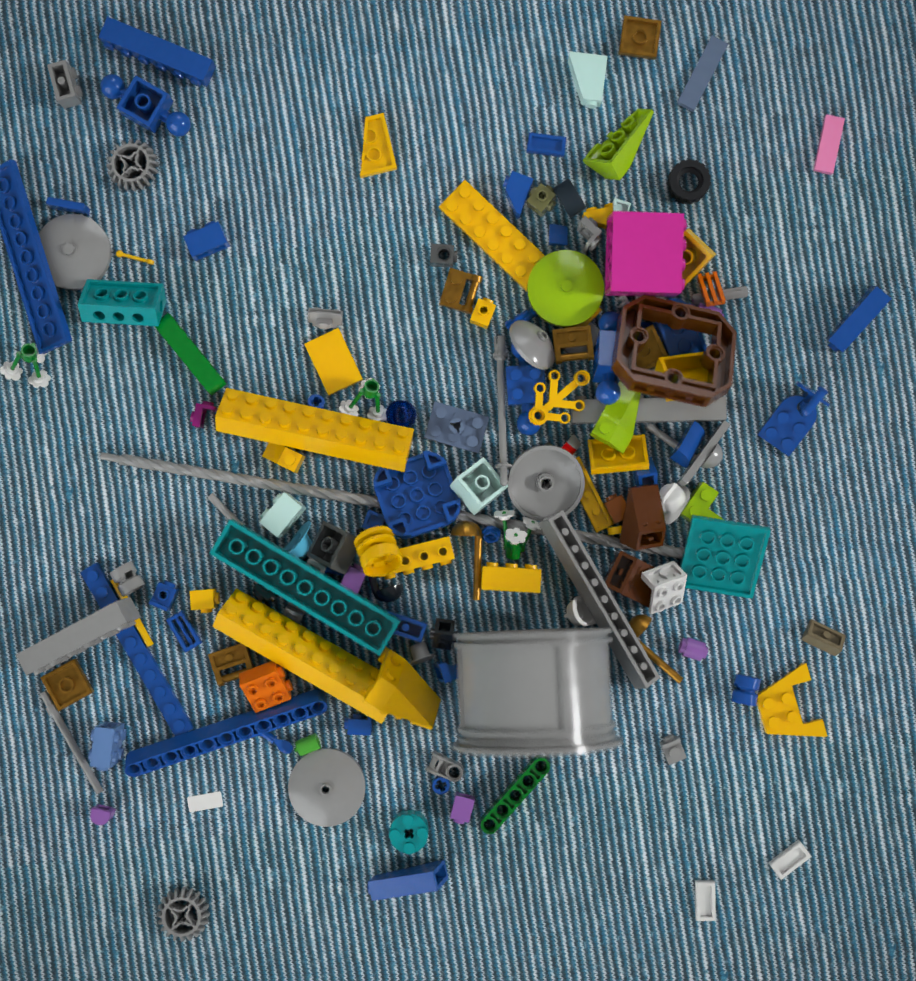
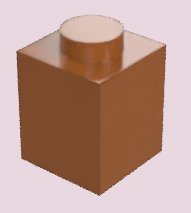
M615 493L605 498L607 502L603 503L613 524L624 519L626 508L623 496H617Z

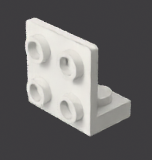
M675 561L642 572L641 579L652 590L649 606L650 614L661 612L683 602L687 574Z

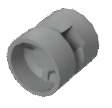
M132 561L119 566L109 573L114 583L119 584L118 590L123 597L145 585L141 576L136 575L137 569Z

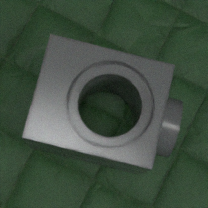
M431 243L430 267L453 268V262L457 263L458 251H454V245ZM446 252L449 254V258L442 260L439 258V254Z

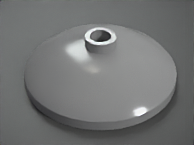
M515 321L510 326L509 334L515 349L523 359L541 370H547L553 366L555 352L547 333L529 321Z

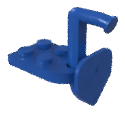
M797 381L796 385L805 391L804 394L791 395L782 400L757 435L787 456H790L814 425L817 417V405L822 402L826 406H830V403L823 398L828 394V391L823 387L819 386L817 392Z

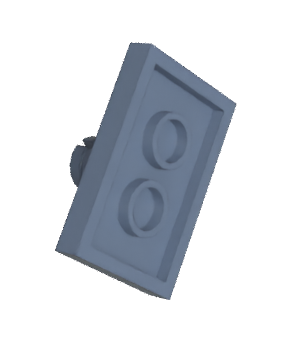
M434 401L424 438L479 454L489 417Z

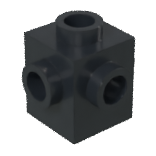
M254 581L253 595L258 601H263L267 604L269 601L274 602L279 597L271 590H265L264 586Z
M436 618L435 628H431L429 639L433 640L432 648L451 650L452 643H456L457 639L453 636V634L457 633V631H454V620Z

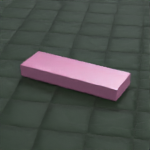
M825 115L813 171L829 175L834 173L845 118Z

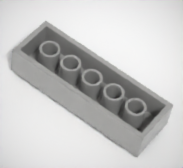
M131 597L118 600L15 655L25 675L34 673L36 676L54 668L59 663L61 664L71 659L70 657L86 651L87 648L120 633L119 631L132 627L136 624L135 620L141 618Z

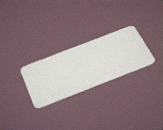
M220 791L187 797L189 812L223 807Z

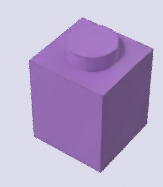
M356 563L353 566L350 565L341 582L342 585L359 594L366 577L362 566Z
M460 792L455 793L450 818L455 823H469L475 796Z

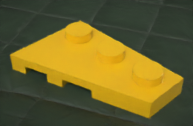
M384 113L365 117L360 178L397 170Z

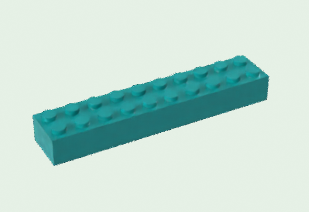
M230 519L209 553L379 656L401 621L398 617L236 520Z

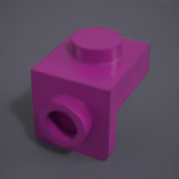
M202 401V404L196 403L195 411H192L190 417L192 426L204 428L207 410L215 412L218 410L217 407L213 406L214 403Z

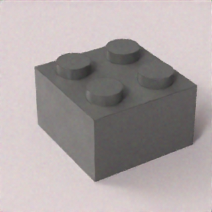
M323 521L306 555L345 575L357 553L354 546L356 536Z

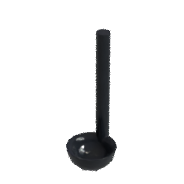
M363 528L356 530L357 536L364 531ZM368 576L372 593L379 601L385 603L394 602L402 595L403 584L379 590L377 578Z

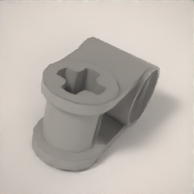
M432 752L433 757L429 766H426V771L453 782L459 781L462 778L464 768L460 762L448 758L439 752ZM457 767L460 770V774L453 776L449 769Z

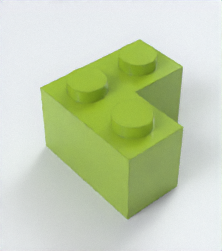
M705 482L698 483L680 516L688 522H691L692 515L724 520L708 509L719 492Z

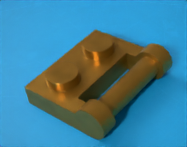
M450 268L439 305L472 314V305L483 277ZM466 281H471L465 305H461L459 303Z
M590 325L552 330L556 365L567 361L594 360ZM587 346L586 352L561 354L560 350Z
M241 643L208 654L219 687L224 686L227 682L239 679V673L254 668L248 647ZM242 663L246 664L247 668L226 675L221 673V670Z

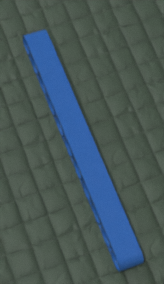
M314 689L293 696L291 700L255 713L252 710L130 751L125 758V773L130 777H137L321 715L328 708L326 693L322 689Z

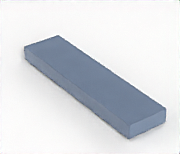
M711 36L677 102L678 105L694 112L728 43Z

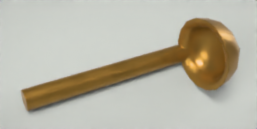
M461 521L452 528L451 535L475 536L473 600H480L482 531L477 524L471 521Z
M645 614L636 615L629 621L637 638L651 623L652 618ZM640 641L649 659L679 684L683 677Z

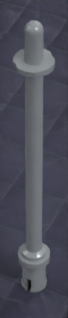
M498 335L494 336L493 359L497 361L500 463L495 465V469H500V484L506 486L508 484L507 469L512 468V464L507 463L504 361L508 358V353L506 352V337Z

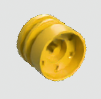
M376 526L366 529L354 540V546L358 557H360L359 560L363 572L367 576L378 577L389 574L396 570L403 561L399 547L396 545L393 531L389 527Z

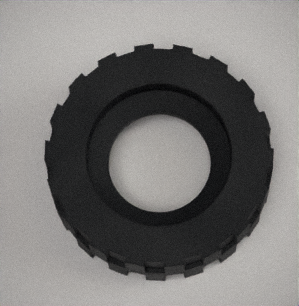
M692 159L682 160L680 163H677L667 178V190L670 192V196L682 204L698 202L705 196L711 185V175H709L708 168L698 160ZM685 173H692L698 179V185L692 191H686L680 186V177Z

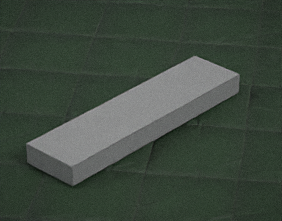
M724 420L717 426L677 481L679 486L684 487L690 482L727 431L730 423Z

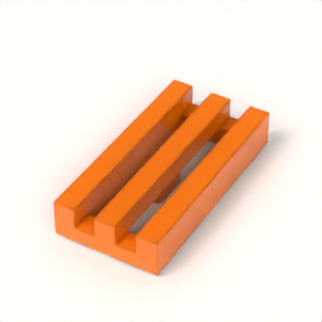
M714 271L711 275L708 272L705 273V276L698 274L697 280L706 307L725 304L726 299L717 272ZM712 280H713V282H714V285H715V288H716V291H717L719 300L717 299V296H716V293H715V290H714V287H713V284H712ZM704 281H707L713 301L709 299Z

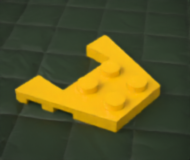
M807 663L800 664L792 672H788L783 678L772 683L757 694V706L766 734L827 736L823 719L802 722L793 691V685L811 680Z

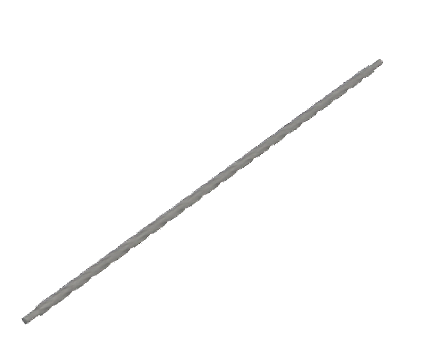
M102 452L100 456L101 460L118 462L119 465L178 475H189L196 478L219 480L226 483L248 485L255 488L278 490L285 493L380 508L377 497L372 495L350 493L270 478L264 479L246 474H234L229 471L205 469L187 464H175L169 461L146 459L128 454L116 455ZM460 510L459 516L455 520L459 522L471 521L477 525L494 526L503 529V520L486 514L477 513L473 515L472 513ZM507 520V529L519 528L520 531L527 532L528 528L523 521ZM542 529L531 531V534H542L545 536ZM575 530L581 542L601 544L619 549H631L637 552L660 554L682 559L684 548L663 544V546L634 550L619 543L620 537Z

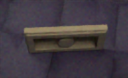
M810 619L801 640L833 656H837L842 652L846 635Z

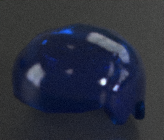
M398 400L388 405L386 410L388 423L410 428L416 421L417 413L415 407L410 402Z

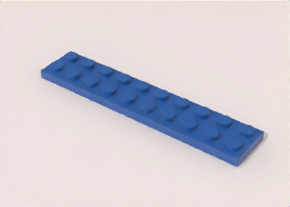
M10 159L0 165V230L39 354H46L71 342L72 338L16 160Z

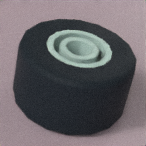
M566 179L553 188L569 217L575 216L586 208L570 179Z

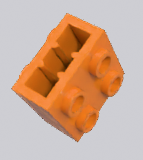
M270 661L239 673V686L255 713L291 700L292 683L289 679L286 680L283 667L275 662Z

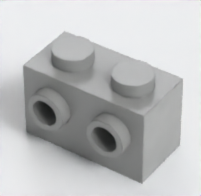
M66 60L47 64L56 100L63 109L82 104L80 97L83 94L80 86L76 83L78 78L76 69L71 67Z

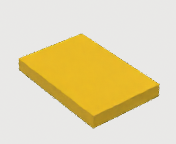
M339 328L304 344L328 396L363 380Z
M645 434L633 435L623 454L597 439L588 440L591 475L649 469Z

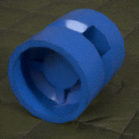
M736 674L734 685L737 688L732 692L731 701L756 706L758 700L756 691L760 688L761 679Z

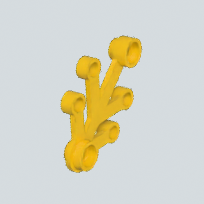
M558 370L550 371L548 373V379L550 380L549 401L543 406V393L546 391V385L542 382L536 383L533 387L536 393L535 407L531 408L528 413L529 421L534 425H542L546 420L559 421L561 424L569 423L571 419L569 413L554 414L548 412L554 407L573 409L576 412L582 411L585 408V403L582 400L567 401L563 399L578 386L587 385L590 381V374L585 370L577 371L573 376V380L557 393L558 380L561 375ZM553 372L557 374V378L555 380L551 377V374ZM579 375L583 376L582 382L578 380ZM538 385L543 387L541 392L537 390ZM577 402L581 403L580 409L576 408ZM536 412L540 413V419L535 418ZM563 414L567 416L565 422L561 419Z

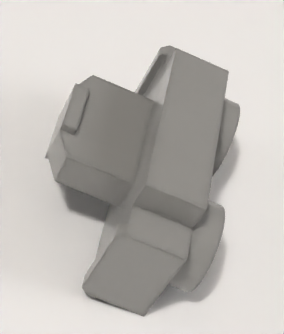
M318 307L309 308L308 323H313V326L320 329L337 328L338 325L342 326L343 311L338 309H320Z

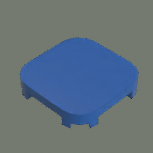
M430 450L423 451L422 454L408 458L405 472L380 467L375 474L373 480L374 491L386 525L392 529L394 536L402 539L413 538L448 526L458 518L461 501L450 488L453 480L446 460L439 454L430 452Z

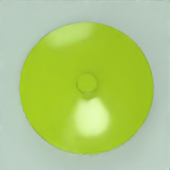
M558 250L541 258L533 267L527 284L528 299L534 312L545 322L558 327H573L590 319L598 310L604 295V280L598 266L588 256L573 250Z

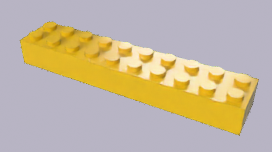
M226 388L215 415V426L218 432L405 472L414 429L230 388Z
M237 588L217 613L212 626L215 629L375 721L383 723L388 713L385 715L379 714L362 703L367 688L377 679L380 671L377 668Z

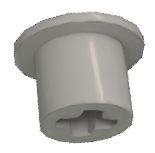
M425 642L409 647L413 657V661L410 662L411 665L426 662L434 657V654H429Z

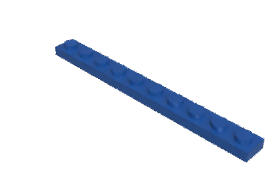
M95 563L80 572L101 609L120 600L99 563ZM135 625L119 631L120 633L116 634L174 736L195 728L149 648L146 647Z

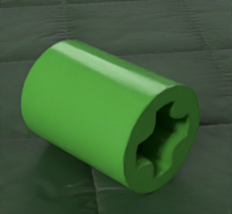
M316 733L295 741L296 748L294 750L295 752L298 751L300 756L321 749Z

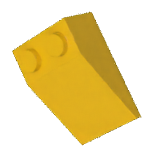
M689 228L684 231L683 239H686V250L683 251V259L686 261L685 270L682 271V279H685V286L716 255Z

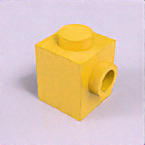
M478 298L470 318V323L488 330L496 309V305L493 304L494 301L488 298Z
M216 588L190 591L191 610H201V613H210L212 609L218 608L220 594Z

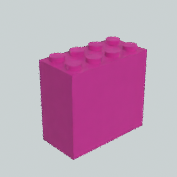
M613 211L607 217L604 296L641 297L648 295L673 298L682 293L685 288V279H682V271L685 270L686 261L683 259V251L686 250V239H683V235L687 228V220L684 219V213Z

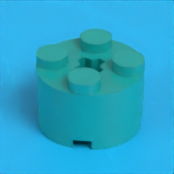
M403 810L396 814L391 822L389 831L392 845L398 851L409 855L421 850L427 842L429 833L426 817L417 810ZM406 829H407V830L413 829L412 834H411V833H408V834H407V833H406Z

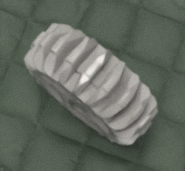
M129 139L128 144L122 140V146L115 144L117 150H110L113 156L107 157V160L111 163L106 164V167L110 169L108 175L112 177V181L117 183L118 187H124L126 191H129L130 188L133 191H137V186L144 190V184L150 186L149 180H155L153 174H158L156 167L159 166V163L155 161L158 157L156 154H153L154 150L151 147L148 148V144L145 142L141 144V141L138 139L135 143L132 139ZM144 155L147 161L145 169L142 167ZM120 162H123L124 164L122 174H120L119 171ZM136 174L140 175L136 178H132Z
M186 886L181 891L179 888H175L174 893L169 891L167 897H163L162 903L158 905L160 911L157 912L156 916L161 919L157 921V924H163L161 931H168L166 937H169L171 934L174 935L173 941L180 937L181 942L185 938L190 941L193 936L198 937L200 932L205 930L204 925H207L209 922L207 917H209L210 912L206 911L209 908V904H203L206 897L200 899L201 893L198 891L196 894H193V888L189 892H187ZM184 900L188 901V903L183 905L179 902L175 903V901ZM193 906L197 910L198 919L195 918L196 915L192 911ZM188 908L185 917L179 920L182 911L184 912ZM169 909L171 910L170 913L174 915V922L170 918ZM186 924L187 926L191 925L192 927L182 928L179 927V925Z

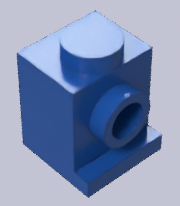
M171 581L159 582L149 604L164 611H170L180 589L176 588V584ZM163 591L167 594L165 599L161 597Z
M354 713L349 718L345 717L344 729H348L347 735L371 736L373 719L369 716L364 717V714Z

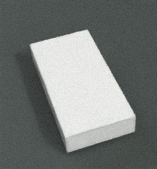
M797 840L769 861L768 864L782 880L812 856L800 840Z
M695 880L696 921H716L714 880Z

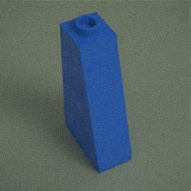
M871 285L828 336L827 340L830 342L828 346L835 352L838 350L844 352L892 298L877 286Z
M445 860L374 875L368 881V893L371 895L372 901L438 891L448 880Z

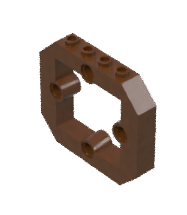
M643 295L623 306L618 316L611 369L630 391L707 407L725 396L733 384L737 332L718 311L661 299L655 296ZM641 319L666 324L674 330L683 328L712 335L711 345L706 348L700 359L701 366L708 370V382L684 378L683 374L677 369L671 368L665 373L635 367L637 353L643 350L649 338L647 330L640 327Z

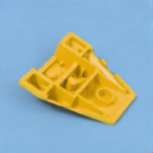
M385 647L377 660L382 663L377 679L367 688L362 703L379 714L385 715L388 713L394 715L395 719L400 720L403 718L410 720L411 724L431 730L435 723L441 699L405 658L390 648Z

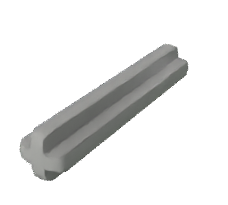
M747 286L722 289L726 300L748 296ZM708 291L707 293L710 301H713L710 291ZM702 293L692 294L693 305L705 303Z

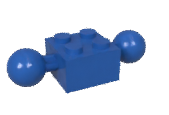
M115 74L106 75L101 80L100 88L104 96L113 100L122 98L116 108L127 119L154 134L162 122L166 123L168 131L174 136L181 137L189 132L191 122L185 113L179 111L168 112L174 101L165 91L136 75L128 88L125 87L123 79Z
M614 311L605 312L600 317L598 323L600 331L594 346L592 382L599 383L595 391L596 398L605 405L617 402L621 393L620 387L616 383L618 377L611 369L619 316Z
M511 343V352L518 358V365L505 367L507 406H522V413L517 418L516 425L520 433L531 436L536 434L541 425L532 424L528 418L530 409L535 405L536 393L533 387L539 382L546 385L545 370L530 365L518 353L513 343ZM538 385L537 390L541 392L543 387ZM546 391L543 393V405L547 403ZM535 413V418L540 419L539 416Z

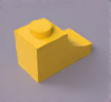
M268 443L262 457L294 473H298L305 459V456L285 446Z

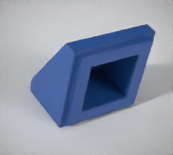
M549 224L548 246H567L568 226Z

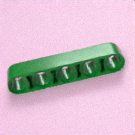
M167 312L161 317L159 326L154 327L207 392L213 396L227 383L171 314Z
M536 755L482 815L480 823L484 833H495L549 772L550 764L544 755ZM544 761L546 766L543 769H537L535 767L536 763ZM527 775L533 777V781L529 784L523 782V778ZM518 790L520 796L512 798L510 796L511 791ZM499 805H506L507 810L504 813H500L497 811V807ZM491 819L495 823L492 827H486L484 822Z

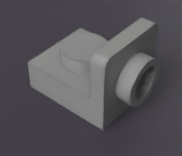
M668 735L663 738L662 742H659L669 765L687 758L681 745V740L677 735Z

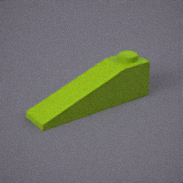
M637 109L621 123V128L614 133L610 132L606 135L607 140L601 145L597 143L583 159V162L605 179L621 180L634 160L653 116V110Z
M620 380L618 382L621 391L619 399L614 404L605 406L589 435L623 454L633 437L641 393L628 390Z

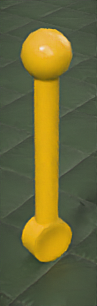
M121 250L116 251V256L119 258L126 257L154 265L153 260L129 255Z

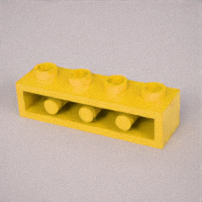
M447 536L400 548L403 559L401 565L393 572L379 577H384L387 580L395 578V574L399 572L407 575L415 573V568L421 567L423 571L433 568L435 563L440 562L441 566L451 564V559H455L450 537Z

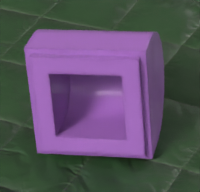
M97 804L91 809L90 818L94 824L104 825L113 818L116 809Z

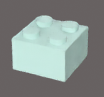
M484 457L456 477L450 485V488L473 515H476L508 487V485L502 486L500 484V476Z
M285 492L283 494L279 493L272 501L274 505L271 509L267 508L260 516L262 519L259 523L276 537H283L307 509L292 495Z

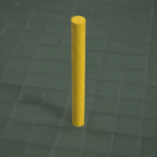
M113 579L110 580L120 600L128 598V596L123 597L118 590L119 584L114 583ZM140 618L135 620V627L146 647L152 646L154 643Z

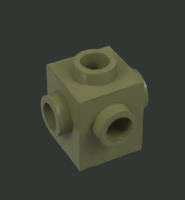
M542 183L530 191V197L527 200V206L540 217H543L547 211L550 212L557 203L555 202L556 194L554 189L549 185L544 186Z

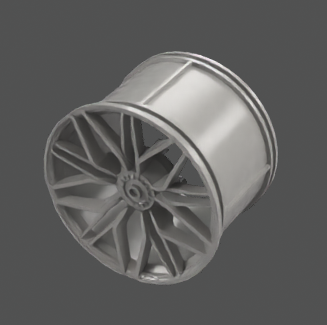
M612 628L529 629L453 634L454 638H458V642L454 643V647L457 648L460 725L457 726V732L460 735L457 736L458 741L453 743V750L459 751V753L483 756H550L603 751L622 745V737L617 736V731L613 729L617 726L615 720H612L608 643L612 642V637H608V633L612 632Z

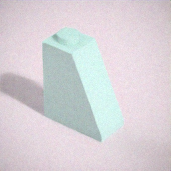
M570 51L568 65L581 105H586L587 108L591 109L600 107L608 56Z

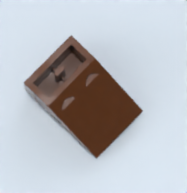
M658 485L629 487L619 543L634 550L663 546L666 524Z
M617 550L603 580L609 589L649 608L652 590L641 579V574L655 567L621 550Z

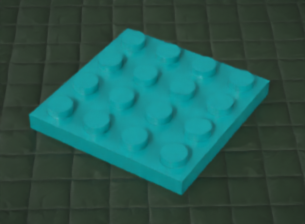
M692 515L680 568L687 574L685 588L753 599L771 533L770 527Z

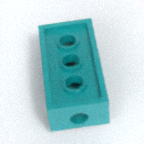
M87 279L77 305L82 322L159 326L167 301L162 283Z

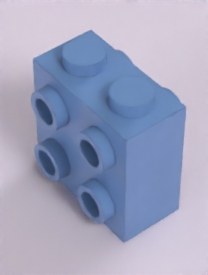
M105 721L92 729L90 739L93 741V744L88 754L90 767H96L98 771H108V769L123 759L124 748H122V742L126 738L125 723Z

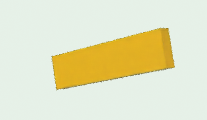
M578 456L576 459L583 470L585 478L584 493L580 502L597 533L614 524L580 456Z

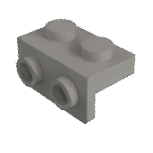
M586 216L580 220L577 231L588 240L583 249L584 253H587L589 250L592 252L599 245L602 233L597 227V222L592 218L588 219Z

